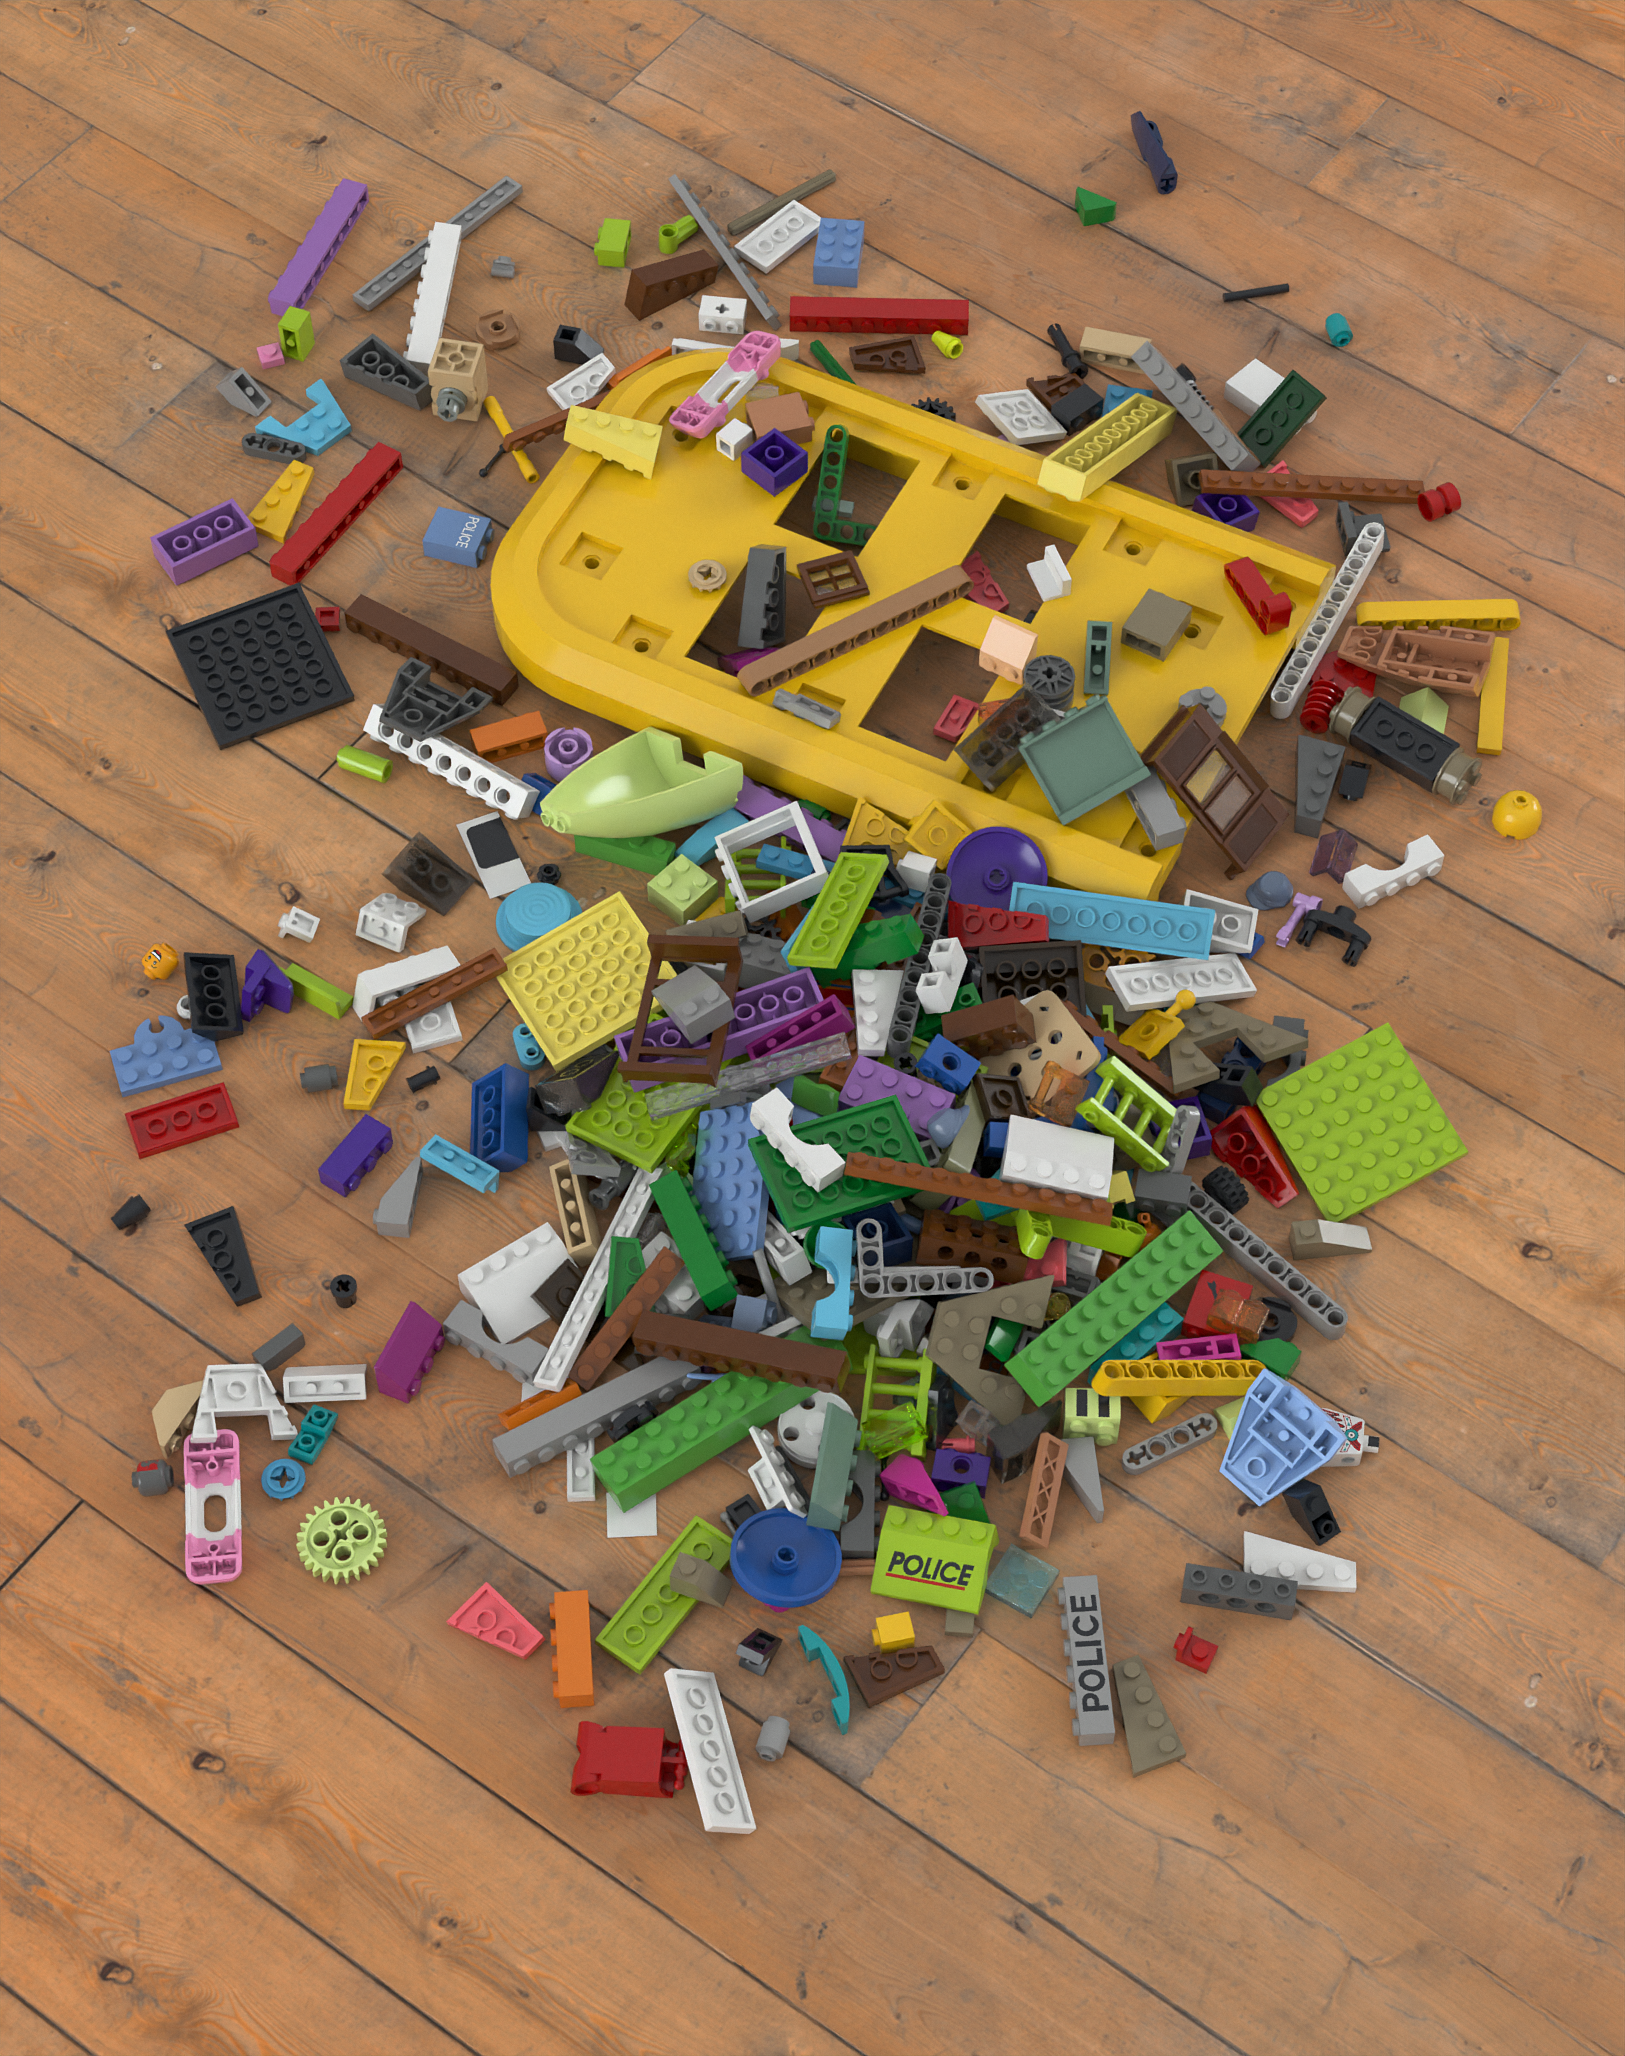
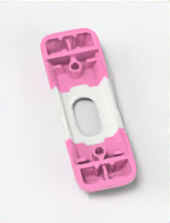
M762 331L748 333L728 354V360L700 388L695 396H688L674 411L669 419L671 425L683 434L697 438H704L714 427L722 426L726 422V414L758 380H763L769 376V368L781 356L779 337ZM740 381L722 403H718V399L733 383Z
M221 1429L217 1430V1440L214 1443H191L192 1434H190L184 1441L186 1574L191 1582L200 1585L233 1582L242 1572L240 1445L238 1435L232 1430ZM211 1496H222L226 1500V1526L221 1531L210 1532L205 1528L204 1504L207 1498Z

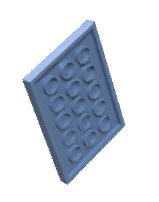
M754 1102L745 1103V1105L738 1107L737 1105L729 1106L723 1110L713 1109L700 1112L698 1123V1139L693 1172L694 1190L692 1191V1196L696 1195L703 1208L699 1212L700 1214L704 1213L711 1224L708 1231L709 1233L713 1231L720 1243L717 1250L718 1252L722 1250L728 1262L754 1258L752 1251L762 1248L764 1252L769 1191L747 1145L748 1139L764 1134L761 1129H756L750 1120L751 1107Z

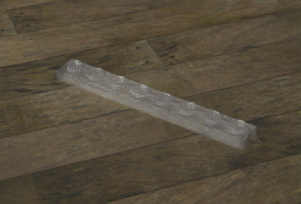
M845 1032L721 1070L716 1088L703 1083H679L647 1093L645 1098L649 1115L653 1121L710 1103V1098L720 1096V1092L723 1091L746 1092L851 1059L852 1056Z

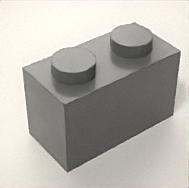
M1139 1168L1134 1208L1147 1213L1155 1211L1166 1213L1173 1217L1183 1216L1188 1208L1192 1176L1161 1171L1148 1172Z

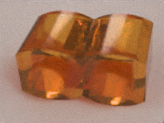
M1220 1289L1208 1314L1206 1324L1223 1333L1237 1334V1338L1244 1342L1257 1344L1267 1322L1270 1309L1259 1300L1244 1299L1235 1290Z

